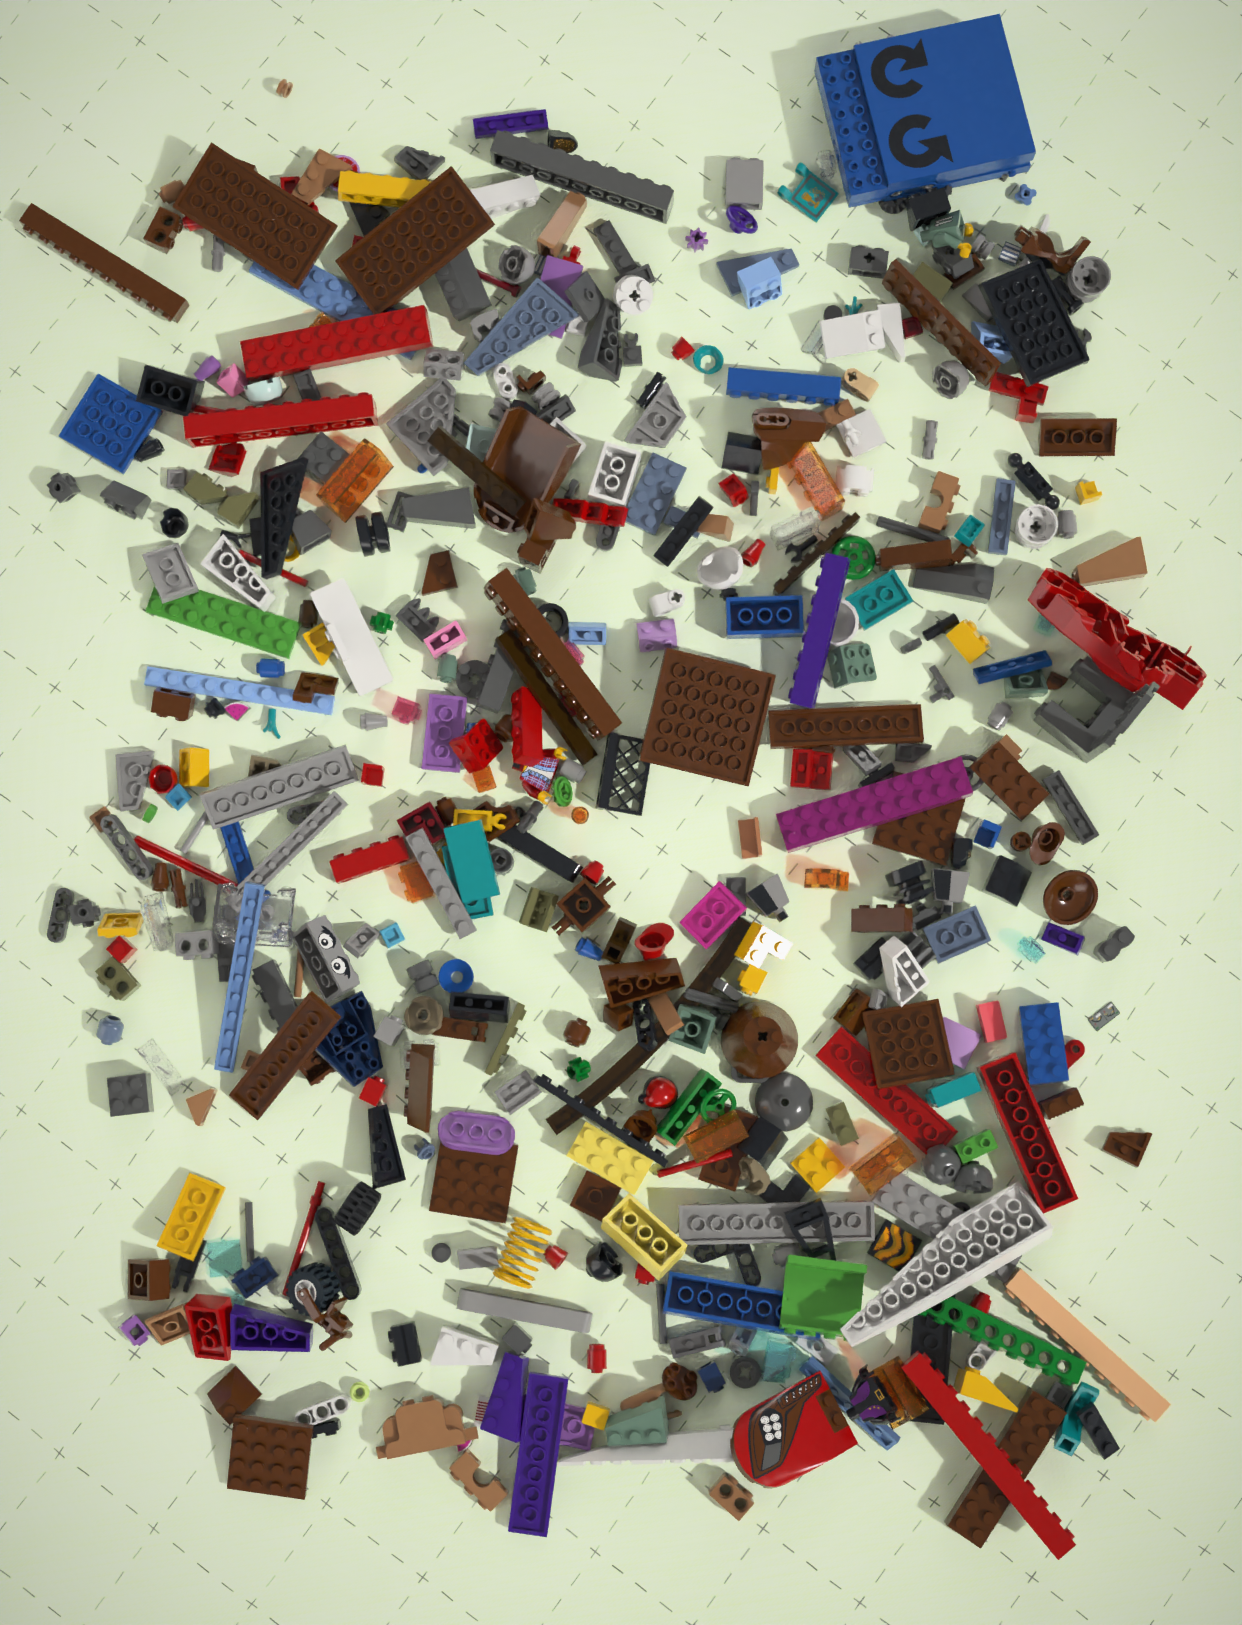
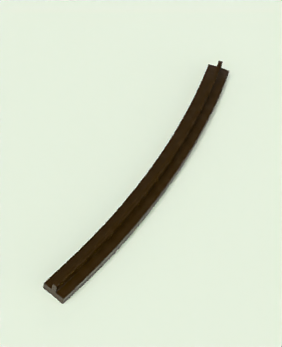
M741 917L738 918L724 941L688 988L707 994L711 991L717 977L721 978L736 956L734 954L749 930L751 923ZM683 993L673 1005L676 1011H678L680 1004L698 1006L700 1003L684 998ZM659 1021L655 1024L657 1046L655 1049L645 1051L638 1043L633 1046L609 1070L577 1095L585 1101V1106L590 1108L599 1104L636 1072L669 1039L670 1035L665 1033ZM646 1034L647 1042H645V1044L647 1045L650 1039ZM566 1104L545 1120L554 1133L558 1135L584 1115Z

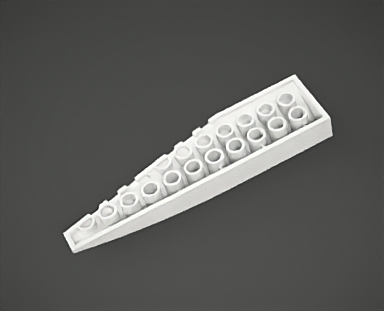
M1018 1181L954 1218L943 1231L941 1230L936 1235V1238L930 1244H927L922 1249V1252L917 1257L915 1256L892 1278V1281L887 1286L885 1285L880 1290V1293L871 1299L860 1312H857L840 1331L851 1347L868 1340L933 1307L1050 1239L1053 1234V1226Z
M730 1424L719 1425V1428L669 1432L667 1443L608 1446L606 1444L592 1448L589 1451L585 1450L560 1458L558 1465L585 1466L586 1462H590V1465L598 1466L606 1464V1461H610L613 1465H622L626 1461H630L631 1465L665 1464L666 1460H670V1463L682 1464L686 1462V1459H690V1462L703 1463L706 1459H710L712 1463L734 1462L730 1449V1439L732 1438L734 1428Z

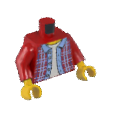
M565 748L543 749V760L534 767L517 763L512 765V769L522 772L519 779L522 781L523 789L530 797L539 800L544 805L548 804L544 801L545 798L548 796L552 797L548 792L559 766V759L566 760V757L561 756L563 751H568Z

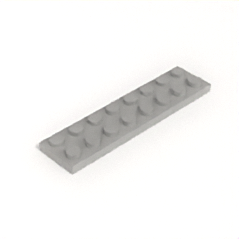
M345 744L202 792L199 796L214 830L357 782L359 779Z
M892 1167L871 1200L932 1239H935L936 1235L941 1230L943 1231L954 1218L964 1213L959 1208ZM1022 1255L990 1273V1275L1006 1283Z

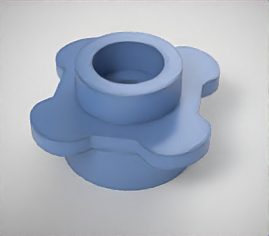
M1026 184L1020 185L1019 192L1014 197L1021 204L1029 206L1037 192L1035 189L1028 188Z

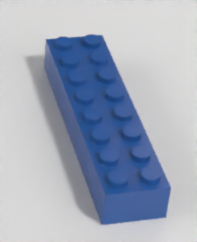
M669 1271L662 1314L818 1341L821 1334H816V1337L804 1336V1332L796 1331V1334L784 1333L783 1329H779L783 1291Z

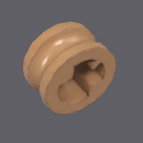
M285 78L282 79L278 84L276 93L282 94L284 98H287L292 91L293 83H287Z

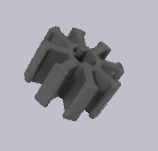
M914 930L913 932H905L899 938L908 947L921 969H924L937 957L932 952L931 947L925 944L923 939Z

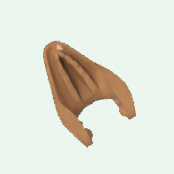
M663 1383L657 1384L623 1400L620 1403L621 1411L628 1408L633 1409L641 1406L644 1402H652L657 1400L662 1392L667 1391ZM677 1409L674 1412H667L668 1420L682 1415V1411Z

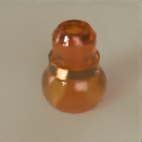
M321 312L309 327L332 322L324 312Z
M578 806L572 810L571 818L576 824H584L589 819V812L585 807Z

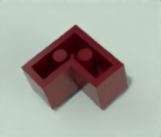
M430 801L396 820L405 837L423 828L433 846L446 840L443 829L445 826Z

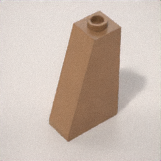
M572 191L568 193L537 239L539 255L541 254L546 257L549 255L556 258L559 256L587 207V199H585L583 194Z
M1141 536L1077 565L1073 569L1072 579L1086 587L1144 577L1148 574Z

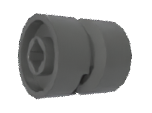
M497 848L490 853L496 874L506 875L513 870L514 858L507 849Z
M429 959L406 969L409 978L414 980L412 985L416 994L423 993L439 985L436 975L431 973L433 968Z

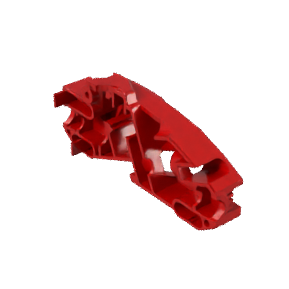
M1046 568L1036 582V586L1027 600L1064 636L1088 653L1101 672L1129 691L1136 692L1145 684L1149 685L1154 681L1160 686L1156 693L1184 710L1198 690L1204 685L1203 681L1207 677L1206 672L1196 661L1187 656L1191 651V645L1183 653L1174 646H1170L1128 626L1130 623L1128 617L1060 571Z

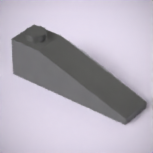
M608 298L604 300L581 350L577 368L589 377L617 382L619 381L622 368V358H619V348H622V344L618 336V331L621 330V315L617 305Z

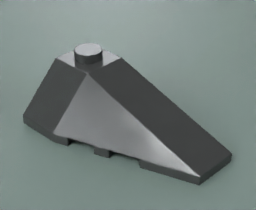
M974 563L916 569L912 588L987 604L992 592L995 567Z

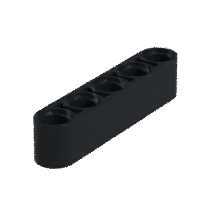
M517 825L498 836L504 842L572 884L583 869L580 864L527 831L520 833L517 830Z
M322 1207L315 1213L316 1224L333 1270L336 1273L335 1276L339 1279L340 1283L338 1284L342 1295L348 1300H354L362 1291L359 1278L341 1229L334 1223L335 1213L333 1209ZM322 1211L329 1213L328 1221L321 1220L320 1213ZM329 1229H332L336 1232V1238L334 1240H330L327 1237V1231ZM335 1248H340L343 1251L342 1258L334 1256ZM344 1266L350 1270L348 1277L341 1275L340 1270ZM349 1285L356 1287V1295H350L347 1292Z

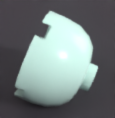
M280 377L243 386L247 399L256 406L274 404L273 402L279 400L282 395Z

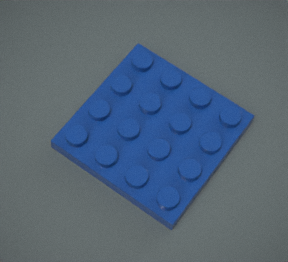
M98 373L60 432L59 437L124 475L135 458V453L142 447L163 411L159 408L137 402V395Z

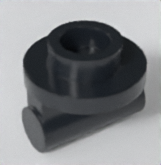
M213 698L211 702L205 703L204 711L209 718L217 719V716L223 715L226 712V709L217 698Z

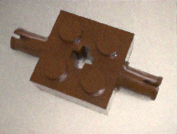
M607 876L597 887H593L584 878L556 903L564 913V916L551 927L558 936L571 925H575L583 934L611 909V906L604 899V895L617 884L614 881L608 884L612 880L610 876ZM580 902H583V903L588 902V905H587L588 909H587V910H585V909L580 910L579 908H580L581 906H580L579 903H580Z

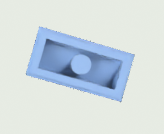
M569 622L568 644L606 645L607 623Z

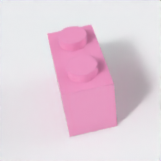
M456 620L424 639L427 648L435 660L441 657L442 654H446L468 641Z

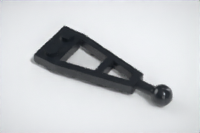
M821 1198L784 1213L792 1233L808 1257L816 1258L829 1252L830 1260L837 1261L829 1217ZM823 1220L827 1244L811 1250L798 1230Z

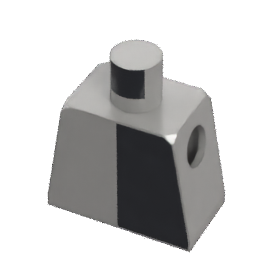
M935 868L931 870V884L935 890L932 892L933 901L942 902L941 913L952 914L953 903L960 904L963 902L970 872Z
M778 873L746 893V896L765 917L774 914L779 923L789 917L783 907L790 901Z

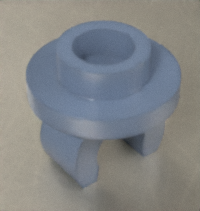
M423 1138L424 1146L419 1148L415 1144L414 1149L417 1151L419 1159L427 1160L433 1156L435 1147Z

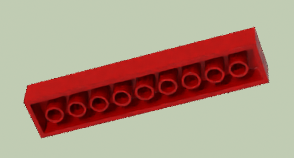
M424 305L240 341L246 378L251 383L293 375L308 369L314 371L434 347L428 311Z
M361 392L357 394L358 396L344 394L340 395L339 398L322 397L317 401L304 399L300 403L286 401L282 405L270 403L258 408L256 406H246L242 410L228 408L225 412L211 410L207 411V414L189 413L188 416H183L185 439L192 448L313 434L320 433V431L330 432L379 426L377 407L372 394Z

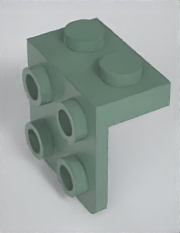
M869 644L839 646L828 651L827 660L834 689L842 688L851 683L869 682L877 679Z

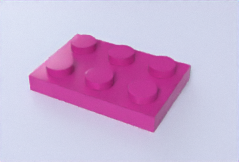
M719 881L679 923L707 950L743 914L747 907Z

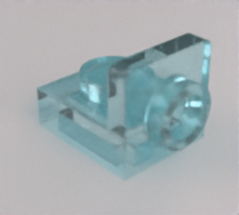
M1039 613L1032 631L1050 638L1055 627Z

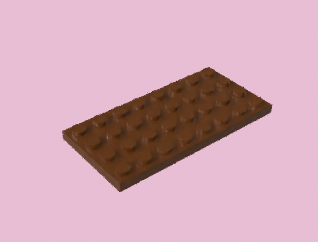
M212 142L172 206L297 290L303 284L338 225Z
M450 166L337 258L335 262L374 315L385 313L496 224L455 169Z

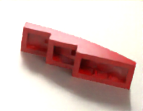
M554 498L552 504L570 512L575 522L624 527L628 508L625 506H608L605 503H594L580 499Z

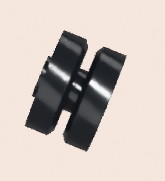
M382 511L371 514L372 525H370L366 515L356 516V527L364 557L375 554L374 543L377 544L380 553L391 552L389 531Z

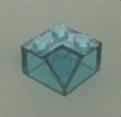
M768 1336L761 1370L762 1381L785 1383V1379H789L791 1367L789 1366L791 1361H795L797 1352L792 1341Z

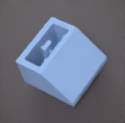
M772 257L737 272L738 283L748 309L757 308L763 303L775 300L782 295L781 273Z
M976 321L971 322V334L1002 364L1013 358L997 325Z

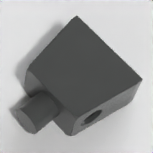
M297 507L291 537L299 554L302 555L330 539L332 530L312 510L302 514Z

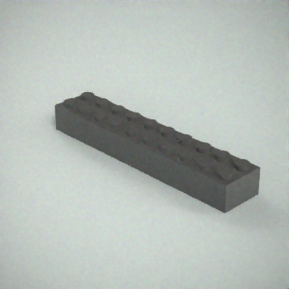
M497 130L490 148L493 166L522 176L533 175L537 181L569 192H579L587 198L667 224L674 205V190L668 185L656 184L648 178H638L630 172H620L612 166H602L597 161L585 160L577 154H567L559 148H549L544 143H535L527 137H517L505 130L503 132Z

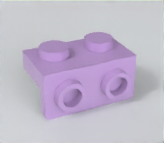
M674 618L636 623L640 652L665 650V647L677 648Z

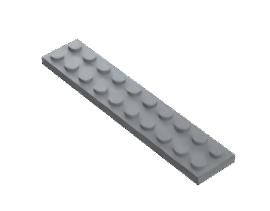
M871 1200L822 1201L829 1217L833 1242L875 1241L874 1202ZM809 1202L678 1204L679 1238L687 1245L799 1243L792 1233L784 1213ZM823 1220L798 1230L806 1242H827Z

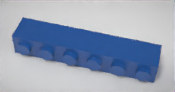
M729 367L726 395H730L732 398L746 396L752 400L767 398L769 401H778V399L786 400L788 403L804 401L805 404L809 405L823 403L825 406H833L840 399L841 377Z

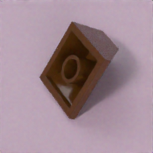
M234 1366L207 1395L216 1411L231 1425L235 1413L243 1414L262 1393L237 1366Z

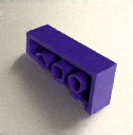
M234 1303L230 1313L231 1350L311 1351L313 1345V1323Z
M513 1351L504 1353L480 1426L481 1430L515 1443L520 1442L524 1403L526 1400L525 1390L528 1378L529 1357L521 1354L518 1355Z

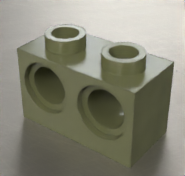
M113 956L95 971L98 974L96 977L103 986L107 985L110 988L109 993L115 1000L125 1001L142 986L124 964L119 963ZM112 967L115 970V974L109 978L107 970ZM122 982H125L127 990L122 993L119 986Z

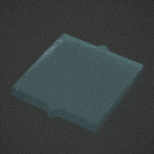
M222 1239L220 1242L207 1243L210 1278L221 1276L227 1278L242 1268L240 1239L228 1241Z

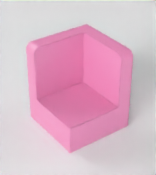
M233 363L221 371L217 384L233 398L244 391L243 386H247L249 380L246 378V374Z

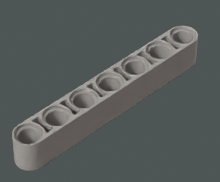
M460 1288L456 1309L580 1333L590 1332L593 1313L465 1288Z

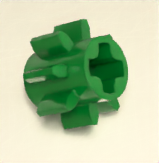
M377 612L376 616L372 615L369 623L370 626H373L372 631L380 634H386L387 630L392 631L394 622L390 620L391 615L383 612Z
M577 1057L568 1061L567 1074L571 1079H576V1082H580L589 1078L588 1073L591 1071V1067L587 1060Z

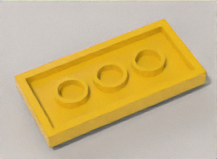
M189 1173L156 1246L194 1261L226 1187Z

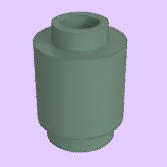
M525 567L515 570L516 574L513 576L526 594L529 596L537 592V585L531 570Z
M450 654L441 655L437 671V678L440 679V682L451 683L452 680H456L458 664L456 656Z

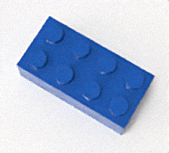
M803 595L726 597V639L791 638L803 636Z
M1059 1002L1019 1006L1029 1085L1068 1082L1069 1075Z

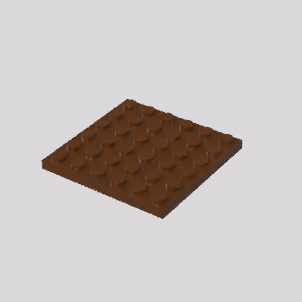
M665 647L638 760L749 787L776 675Z

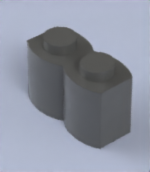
M1127 926L1116 928L1109 934L1107 940L1100 942L1095 947L1093 954L1102 963L1112 961L1119 955L1121 949L1126 948L1133 942L1135 935Z

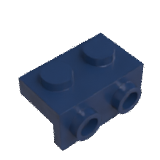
M260 1256L249 1262L251 1266L248 1269L244 1270V1268H241L233 1274L235 1278L231 1282L236 1284L245 1299L279 1276L266 1256L260 1258Z

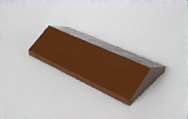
M1041 418L1038 434L1039 457L1115 456L1117 418Z

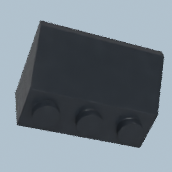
M145 364L136 401L178 415L188 416L189 413H193L201 399L205 381Z

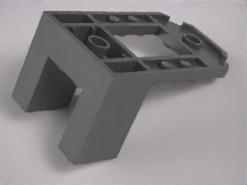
M1086 656L1084 659L1079 658L1069 669L1072 673L1068 677L1102 704L1094 711L1093 714L1096 716H1092L1082 725L1053 700H1050L1048 703L1043 702L1034 712L1036 717L1033 719L1035 723L1086 764L1109 749L1116 742L1119 734H1123L1153 698L1155 695L1153 692H1156L1160 687L1153 681L1149 685L1145 684L1135 693L1131 692L1101 672L1089 656Z

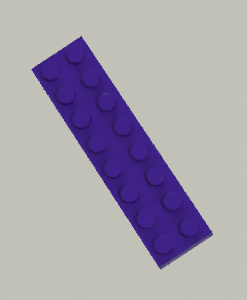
M529 1372L508 1532L547 1537L569 1377Z

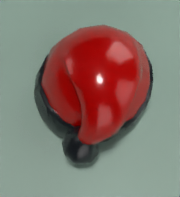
M657 1075L646 1081L643 1094L638 1096V1102L656 1109H667L677 1101L678 1089L672 1080L665 1076Z

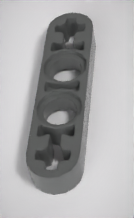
M114 814L103 817L100 822L102 830L134 876L139 880L151 877L153 875L151 863L121 820ZM110 821L113 822L111 826L108 825ZM119 834L124 836V844H121L118 841ZM130 850L135 852V860L129 857ZM143 868L146 870L144 874L141 872Z

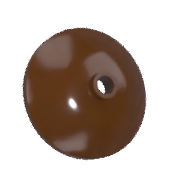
M1068 870L1058 874L1049 882L1044 891L1043 907L1046 914L1051 920L1061 925H1072L1081 922L1091 914L1098 900L1097 884L1089 874L1081 870Z

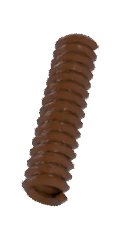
M828 745L809 748L813 751L832 754L836 750L833 746Z

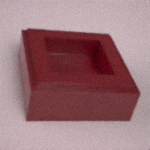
M912 316L902 319L905 339L923 334L921 323L917 317Z

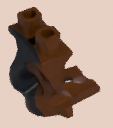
M1020 225L1014 232L1015 241L1020 244L1022 253H1025L1031 262L1041 259L1046 269H1052L1061 276H1064L1075 266L1078 258L1091 243L1088 238L1081 236L1072 248L1063 252H1057L1054 249L1051 238L1035 227L1031 226L1028 230L1023 225Z

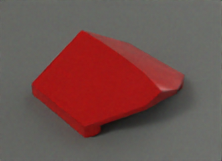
M230 443L216 446L208 470L228 477L239 475L247 452L242 443Z

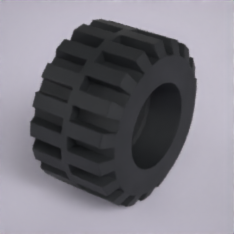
M363 1181L359 1182L343 1202L335 1216L334 1223L355 1236L371 1217L381 1200L382 1194Z

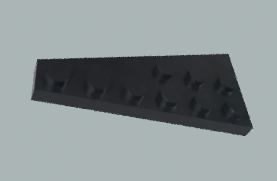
M305 457L260 472L261 577L264 579L273 578L282 573L309 460Z

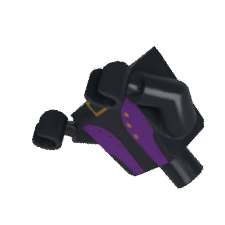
M868 1364L859 1369V1375L855 1380L851 1390L852 1395L849 1398L853 1407L846 1411L849 1419L854 1421L861 1417L864 1423L869 1421L873 1425H887L901 1420V1417H897L895 1411L898 1410L896 1404L877 1375L872 1376L874 1371L868 1372Z

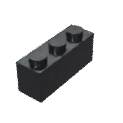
M451 991L448 1010L450 1018L508 1023L510 1000L506 996Z

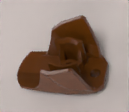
M776 407L759 408L751 416L754 434L761 440L762 466L764 470L787 464L805 442H819L826 428L825 420L815 411Z

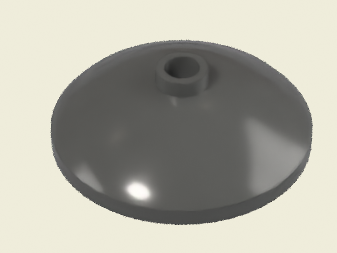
M779 1073L761 1083L755 1096V1108L758 1116L769 1121L783 1132L792 1131L801 1127L810 1117L813 1109V1096L809 1086L800 1077L790 1073ZM783 1099L788 1100L789 1103L787 1106H783L781 1104V1101Z

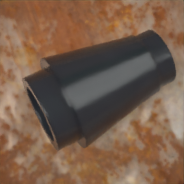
M151 438L135 455L140 462L162 455L165 449L158 438L154 440Z

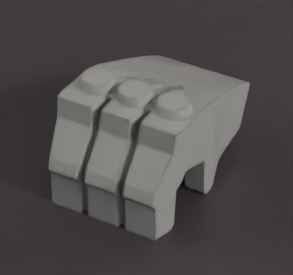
M497 309L487 311L471 320L470 325L474 339L479 343L483 341L480 333L484 331L490 333L500 321Z

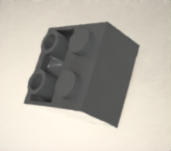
M115 480L100 493V497L104 500L103 503L108 505L109 509L115 512L121 510L125 513V516L133 520L136 518L142 520L152 501L148 495Z

